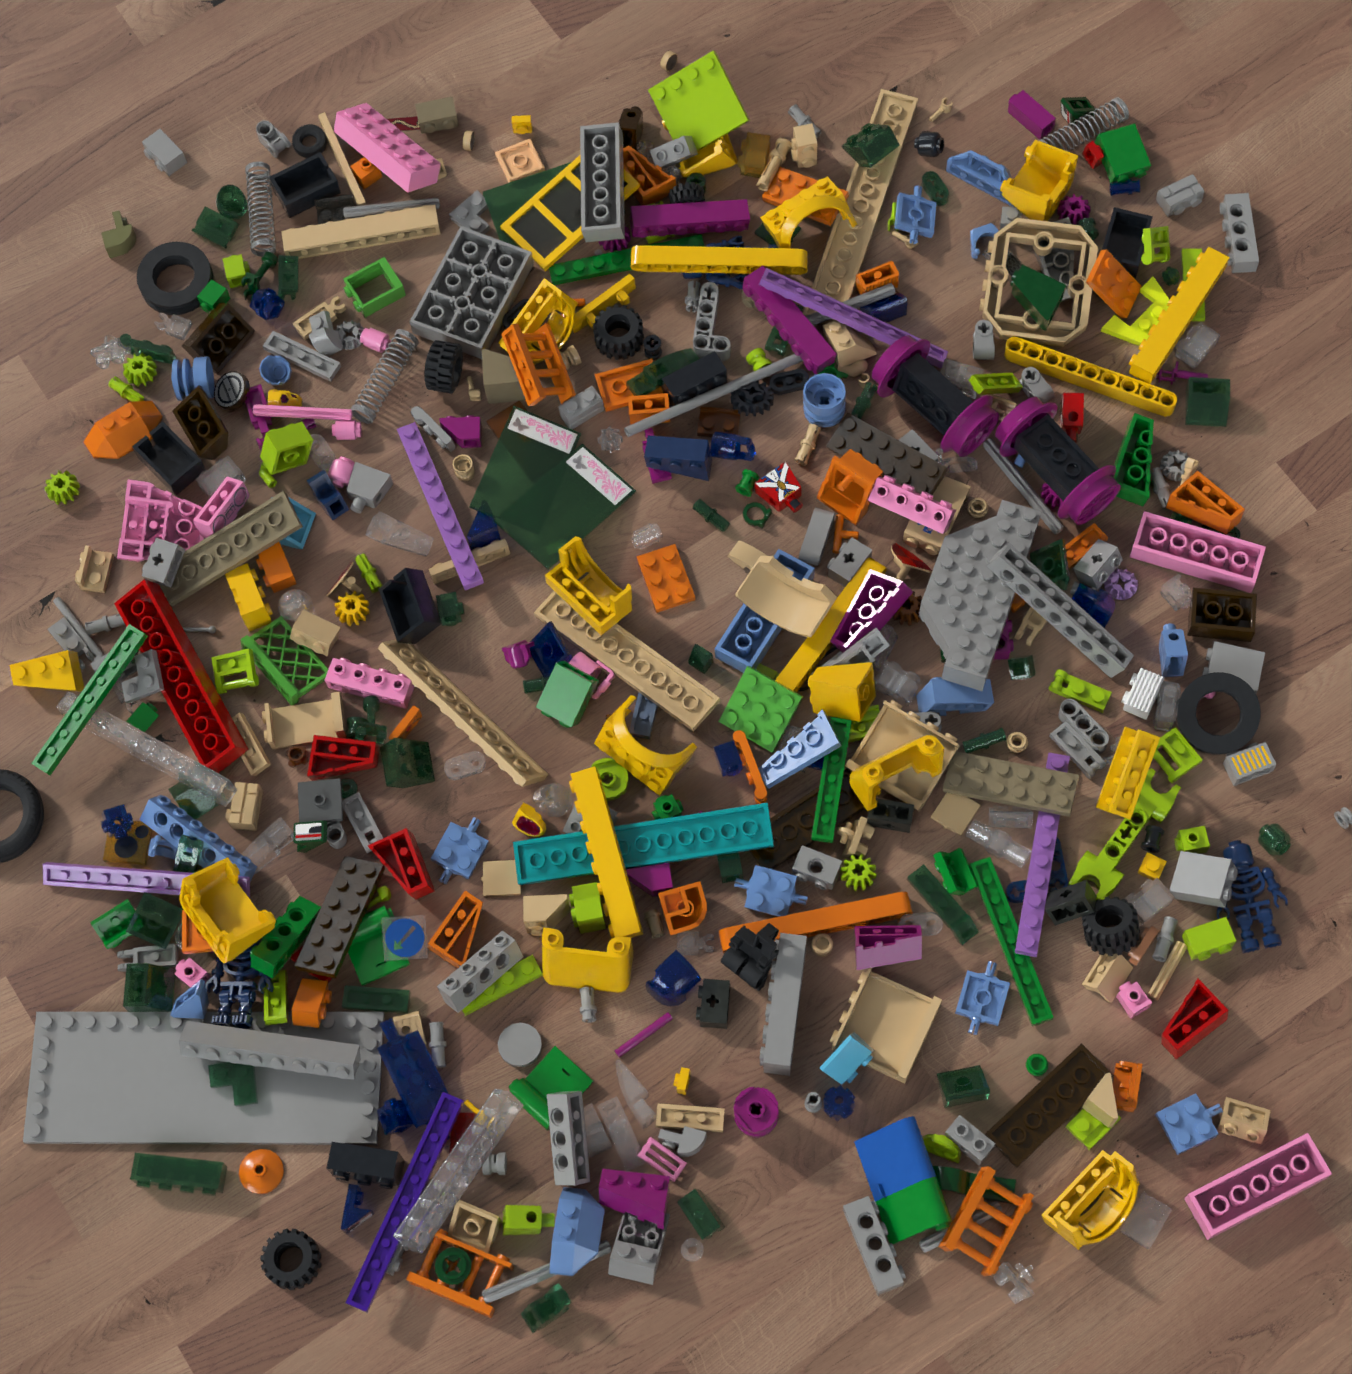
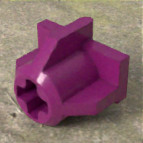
M523 640L503 647L502 652H504L505 660L513 669L521 668L529 664L531 658L530 647L535 645L534 642Z

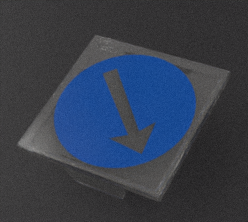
M425 915L381 918L384 961L428 958Z

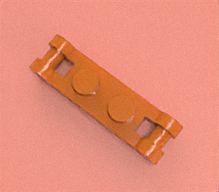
M737 730L733 733V746L741 752V754H738L742 767L746 766L748 773H745L748 784L754 786L755 803H767V790L746 735L743 731Z

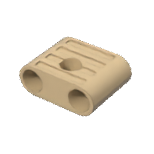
M419 1011L393 1017L401 1051L427 1044Z

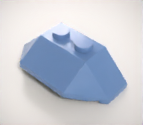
M972 150L950 157L947 160L946 172L1013 207L1002 196L1000 191L1002 182L1012 178L1010 170L1005 166L997 164L988 157L981 156Z
M563 1187L558 1202L552 1238L550 1274L573 1276L579 1269L598 1255L605 1209L586 1189Z

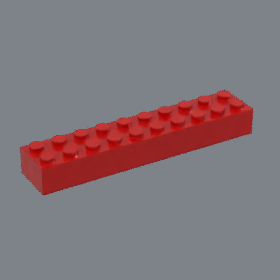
M143 579L114 604L126 627L130 624L148 636L139 649L140 653L151 649L156 650L164 690L161 692L203 770L218 774L249 749L158 583Z

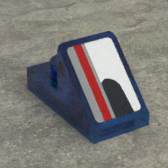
M349 1184L341 1223V1230L344 1233H350L374 1215L372 1210L358 1208V1205H362L364 1193L361 1192V1188L358 1185Z

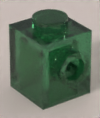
M456 592L436 595L442 626H455L462 622L461 615L465 614L463 602H459Z

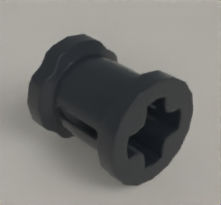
M656 335L647 336L643 342L645 356L648 359L657 360L662 355L661 339Z
M1147 825L1145 828L1147 832L1144 842L1141 843V848L1148 852L1158 853L1160 852L1159 843L1161 836L1164 835L1165 831L1158 826Z

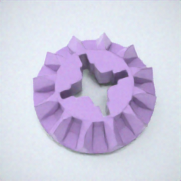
M1117 568L1104 583V588L1108 595L1117 600L1131 598L1136 593L1138 587V580H1136L1134 573H1130L1127 569ZM1119 577L1122 579V582H1126L1124 589L1119 584L1116 585Z

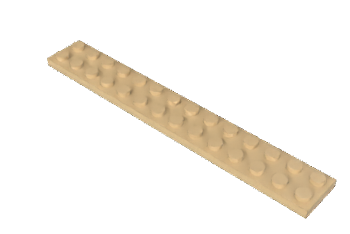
M881 89L846 191L849 193L846 202L857 225L853 228L848 219L843 220L840 212L838 213L811 289L840 302L851 299L856 283V274L860 273L918 104V98ZM805 307L803 314L807 316L817 311ZM830 319L822 322L821 324H827L836 320Z

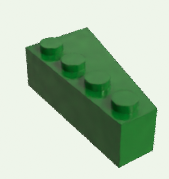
M1134 413L1128 423L1114 464L1116 467L1114 479L1121 485L1116 497L1143 507L1150 496L1149 482L1151 479L1150 463L1152 461L1151 446L1153 444L1154 420Z

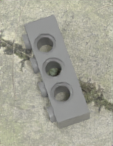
M1249 193L1225 194L1223 202L1220 203V214L1224 216L1222 229L1223 232L1226 231L1227 236L1225 237V248L1229 250L1227 255L1230 257L1228 266H1231L1232 273L1256 272L1259 257Z
M501 931L441 982L437 988L445 1003L459 1013L521 960L523 955L516 940L504 931Z
M562 1091L547 1094L555 1185H579L590 1182L582 1091Z
M869 1196L844 1205L843 1212L877 1296L903 1286V1279L906 1276L902 1266H897L894 1257L897 1254L893 1244H888L885 1236L888 1235L884 1222L879 1223L876 1215L879 1214V1209L875 1200L871 1201ZM863 1218H869L873 1225L871 1228L865 1229L860 1225V1221ZM873 1239L879 1240L882 1247L879 1250H872L869 1247V1242ZM881 1261L888 1262L890 1270L887 1272L880 1271L877 1266L878 1263Z

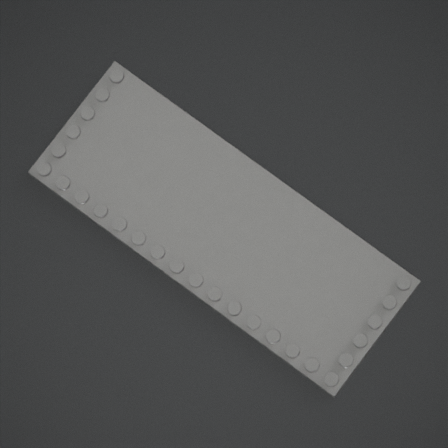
M36 1012L23 1143L331 1145L332 1142L351 1145H378L385 1014L384 1012H327L326 1018L321 1020L319 1028L293 1025L292 1012H288V1023L268 1026L264 1022V1012L251 1013L250 1016L253 1018L249 1030L360 1045L361 1060L355 1079L352 1080L181 1056L179 1039L186 1022L212 1024V1016L220 1015L218 1012H206L204 1019L174 1018L171 1016V1012ZM231 1012L230 1017L233 1018V1015L240 1014L238 1012Z

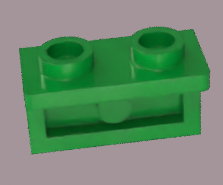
M958 848L950 853L939 851L933 855L936 861L934 865L937 871L941 873L944 880L943 886L949 894L962 896L978 887L962 848Z
M128 899L90 922L106 949L117 947L125 938L138 934L141 928L144 927L140 916Z

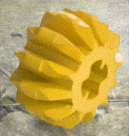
M355 590L352 595L345 592L346 597L339 596V602L334 605L335 609H337L335 615L339 617L342 624L346 622L348 626H351L355 622L359 626V620L366 621L365 615L370 613L368 608L369 602L365 600L363 594L358 595Z

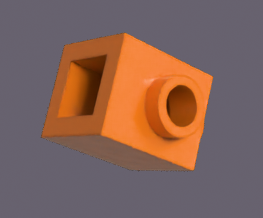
M365 157L350 166L355 180L363 189H366L383 177L381 170Z

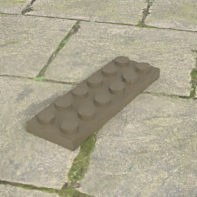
M956 752L949 763L943 792L1070 817L1080 778L1077 774Z

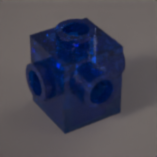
M273 289L256 290L253 294L250 307L258 316L265 320L275 319L279 317L285 301Z
M125 805L103 810L101 813L103 817L101 826L104 834L108 833L109 838L115 836V839L128 836L127 832L131 831V825H134L131 813L126 812ZM114 821H118L120 825H116Z
M841 1085L837 1088L833 1086L824 1094L823 1109L830 1118L834 1117L838 1122L841 1118H848L854 1112L855 1096L848 1088L844 1089ZM839 1097L843 1100L841 1104L835 1102Z
M388 1099L384 1102V1106L377 1110L385 1135L403 1133L415 1124L406 1099Z

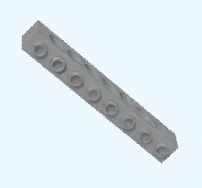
M1008 543L996 552L987 567L1104 673L1112 678L1127 667L1134 655L1014 546Z

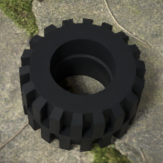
M614 305V308L609 306L606 308V311L602 310L599 312L600 316H596L595 323H593V332L596 347L600 349L602 355L606 354L609 359L614 357L615 360L623 357V360H625L629 355L633 357L635 351H640V345L643 346L644 331L643 322L638 312L635 313L633 308L627 309L625 305L622 307ZM616 328H624L629 331L621 337L609 335Z
M435 340L432 343L427 354L424 372L425 385L428 390L450 394L456 390L463 366V351L460 344Z
M1105 897L1104 900L1097 899L1095 913L1082 917L1086 943L1088 947H1091V950L1094 952L1098 951L1100 955H1122V952L1130 951V947H1135L1140 938L1137 911L1134 909V905L1128 903L1125 899L1119 900V897H1114L1113 899ZM1109 925H1117V926H1115V927H1110V928H1107V927H1106V926H1109Z
M283 1229V1233H274L275 1237L273 1239L269 1237L267 1247L263 1246L262 1248L264 1254L260 1255V1261L263 1262L261 1267L266 1273L265 1276L282 1289L295 1290L297 1287L302 1289L304 1284L307 1283L309 1285L312 1283V1277H317L319 1274L317 1269L321 1268L322 1264L319 1262L322 1256L314 1240L305 1232H300L297 1229H292V1231ZM291 1247L300 1248L303 1252L301 1265L291 1272L282 1271L279 1262L283 1252Z

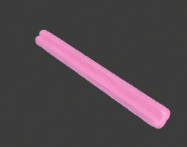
M257 404L253 406V414L255 416L348 421L352 420L353 416L351 409Z

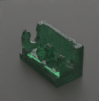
M279 255L278 300L283 301L285 295H291V299L294 300L296 292H298V256Z
M693 1189L677 1201L702 1240L711 1238L712 1234L725 1228L701 1190Z

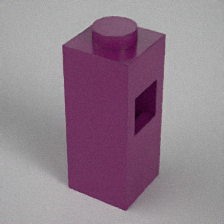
M1024 90L1014 94L1009 99L1008 113L1039 140L1054 130L1056 118Z

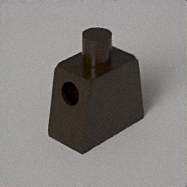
M633 106L631 109H623L619 124L623 133V148L630 146L638 151L643 132V112L639 107ZM632 131L631 138H629L627 134Z

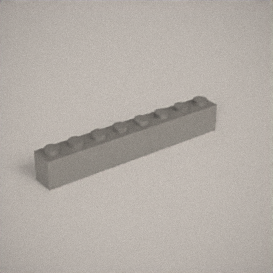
M191 1021L186 1022L179 1039L181 1056L338 1077L341 1079L354 1080L361 1060L360 1045Z

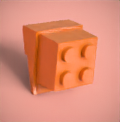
M849 449L841 458L836 455L832 458L826 477L819 489L817 499L838 514H842L845 519L854 525H857L867 514L868 506L871 503L868 501L877 477H882L883 471L878 465L866 460L862 454Z

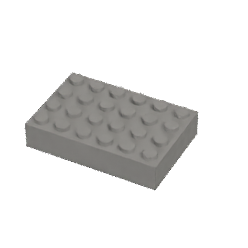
M460 226L410 320L413 334L432 341L439 340L460 344L464 353L482 359V350L490 349L503 324L504 315L510 311L534 265L532 252Z

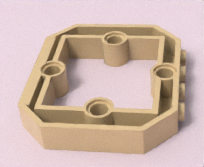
M1023 218L1014 219L994 234L993 241H989L987 253H991V259L986 260L985 272H989L988 280H983L982 291H985L986 294L985 299L981 298L979 308L980 311H983V319L991 322L993 331L999 339L1008 340L1011 337H1019L1036 344L1064 347L1087 328L1092 288L1086 283V280L1097 259V245L1080 225ZM1045 240L1049 245L1041 247L1038 242ZM1009 242L1033 245L1034 252L1040 256L1048 255L1052 248L1081 251L1078 273L1070 279L1067 288L1069 296L1074 299L1071 323L1051 321L1047 330L1044 331L1037 323L1033 325L1028 323L1027 319L1031 316L1027 311L1023 317L999 314L1002 289L1008 281L1006 261ZM1001 274L1003 279L997 281L993 278V275ZM1081 284L1083 289L1077 291L1073 288V285Z

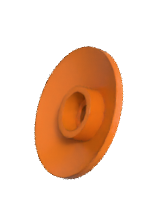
M258 1149L249 1153L243 1159L239 1168V1178L242 1185L248 1191L255 1194H266L273 1191L280 1184L284 1174V1166L280 1157L267 1149ZM259 1166H262L263 1172L257 1174L256 1169Z

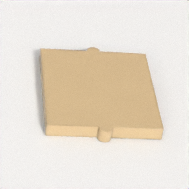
M946 793L931 815V818L943 825L944 829L948 828L961 836L981 805L966 796Z
M515 860L483 862V877H481L483 897L521 895V885H518Z

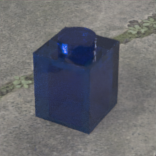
M734 740L713 747L722 777L726 775L729 777L734 776L743 770L742 761Z

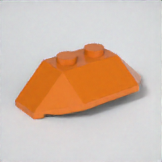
M153 401L129 402L95 422L83 442L93 458L120 459L133 451L132 446L144 436L151 440L149 432L159 425L163 416Z

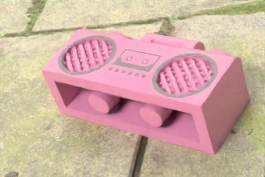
M227 476L195 517L193 522L202 537H209L232 523L237 517L236 513L250 497L243 481Z

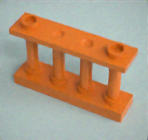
M545 323L534 333H522L519 324H512L501 333L528 406H535L549 395H558L561 404L576 395L549 323ZM525 341H538L541 351H529ZM532 359H544L548 369H535ZM539 377H551L555 387L543 388Z
M989 1166L981 1167L938 1246L944 1251L959 1249L984 1265L980 1273L983 1276H991L998 1271L1001 1264L999 1260L1022 1217L1032 1208L1033 1202L1031 1201L1034 1197L1031 1193H1026L1019 1197L994 1181L995 1178L993 1176L996 1171ZM986 1189L993 1190L1016 1205L1011 1217L984 1201L982 1196ZM975 1209H981L1006 1225L1000 1237L973 1221L971 1216ZM964 1229H970L995 1245L989 1257L962 1241L960 1236Z
M437 1227L435 1231L428 1229L427 1233L434 1238L420 1270H417L416 1273L409 1271L406 1280L410 1284L492 1318L495 1312L494 1307L491 1306L492 1302L486 1303L483 1296L479 1297L478 1300L471 1298L469 1291L483 1259L496 1264L485 1289L498 1284L504 1268L513 1271L514 1266L512 1263H509L511 1259L501 1254L495 1257L448 1237V1232ZM442 1242L475 1255L471 1264V1272L467 1279L464 1280L462 1287L458 1288L457 1291L449 1288L450 1285L440 1279L437 1282L428 1279L430 1276L428 1275ZM448 1261L450 1267L448 1272L455 1269L458 1261L455 1263Z

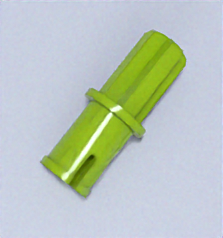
M115 376L114 379L112 378L109 381V387L118 392L123 399L127 398L131 402L145 400L144 396L136 392L132 385L124 383Z
M366 554L357 555L355 561L362 572L361 577L366 580L372 593L378 592V587H382L383 584L376 574V568L372 567Z

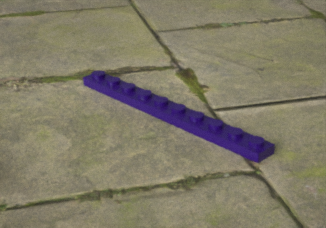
M442 1092L346 1300V1304L368 1313L464 1104L463 1100Z

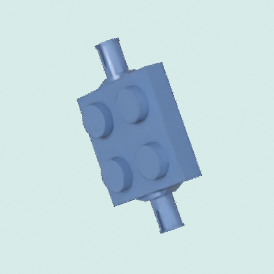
M921 186L914 187V195L899 193L897 196L894 228L909 232V242L911 244L912 242L913 244L918 243V235L932 238L934 235L937 202L922 197Z
M473 817L468 828L450 822L431 857V861L439 864L444 869L439 879L441 883L443 882V884L447 885L452 874L461 875L467 879L471 877L489 844V840L475 832L481 823L479 819L476 821V818Z
M755 865L753 875L749 881L736 878L735 882L739 883L734 885V887L747 889L745 908L779 917L788 915L789 908L793 902L806 906L807 901L803 900H808V896L796 894V875Z
M988 961L985 973H975L967 970L955 1014L972 1020L968 1033L972 1034L975 1026L973 1035L978 1034L980 1023L999 1025L1010 986L1009 982L999 980L994 976L997 963L994 962L992 970H990L992 961Z

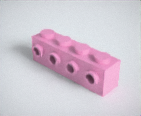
M891 476L877 477L868 501L942 534L948 531L956 509L952 508L951 503L944 500L938 502L933 499V495L922 491L920 494L914 491L915 487L903 483V485L895 483L896 479Z
M333 658L325 678L326 685L330 689L407 709L414 689L412 681L404 674H391L390 671L382 668L376 670L364 663L354 664L346 658H340V660Z

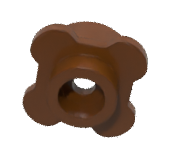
M293 746L286 751V756L289 758L288 765L291 768L300 764L306 765L309 762L308 757H306V747Z

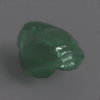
M227 184L221 187L217 193L215 203L219 214L223 217L236 220L247 212V199L239 187Z

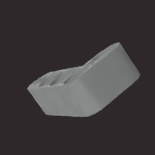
M707 282L701 287L693 336V352L695 357L700 359L715 351L721 361H726L731 355L730 341L727 337L714 335L719 305V289L713 282Z

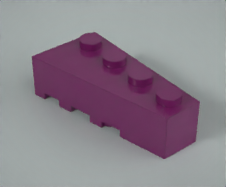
M870 569L830 642L841 652H845L873 629L877 628L880 631L913 591L903 581Z

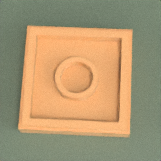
M531 139L495 152L509 185L545 172L543 163Z

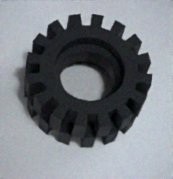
M685 182V185L681 183L679 187L674 186L669 193L670 204L705 202L703 187L698 183L695 185L694 182L691 184Z

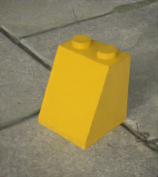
M873 663L817 667L813 675H810L808 679V687H810L811 691L810 703L813 707V713L818 714L823 709L827 716L860 722L876 697Z

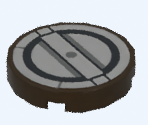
M229 371L223 374L218 379L214 388V400L217 405L225 410H235L241 407L247 399V391H250L249 380L245 375L237 371Z

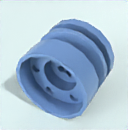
M209 357L194 358L193 367H191L190 361L187 358L183 359L182 362L180 359L173 360L171 379L178 401H183L198 385L202 386L208 398L214 397V373Z
M822 373L809 378L805 383L803 389V410L809 423L817 425V427L826 428L838 424L843 419L846 410V390L840 378L833 374Z

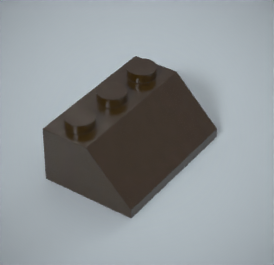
M218 303L183 343L182 347L193 358L209 357L213 372L218 374L255 330L229 303Z
M198 385L172 412L198 456L215 460L227 449L229 432L202 386Z
M1193 587L1187 636L1251 642L1255 634L1257 594Z

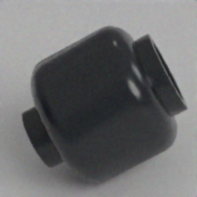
M922 131L919 137L915 138L914 147L920 156L937 157L944 150V138L938 132Z

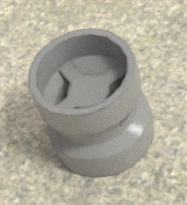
M483 1152V1175H491L492 1173L506 1175V1152H499L498 1154Z

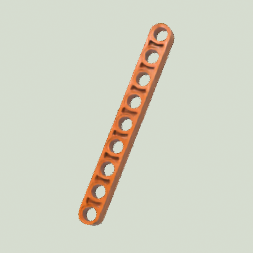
M897 892L723 928L719 930L722 951L725 953L730 948V939L743 926L757 934L770 923L779 930L775 939H780V933L802 935L809 938L820 933L829 934L853 929L855 926H868L911 916L913 911L908 892Z

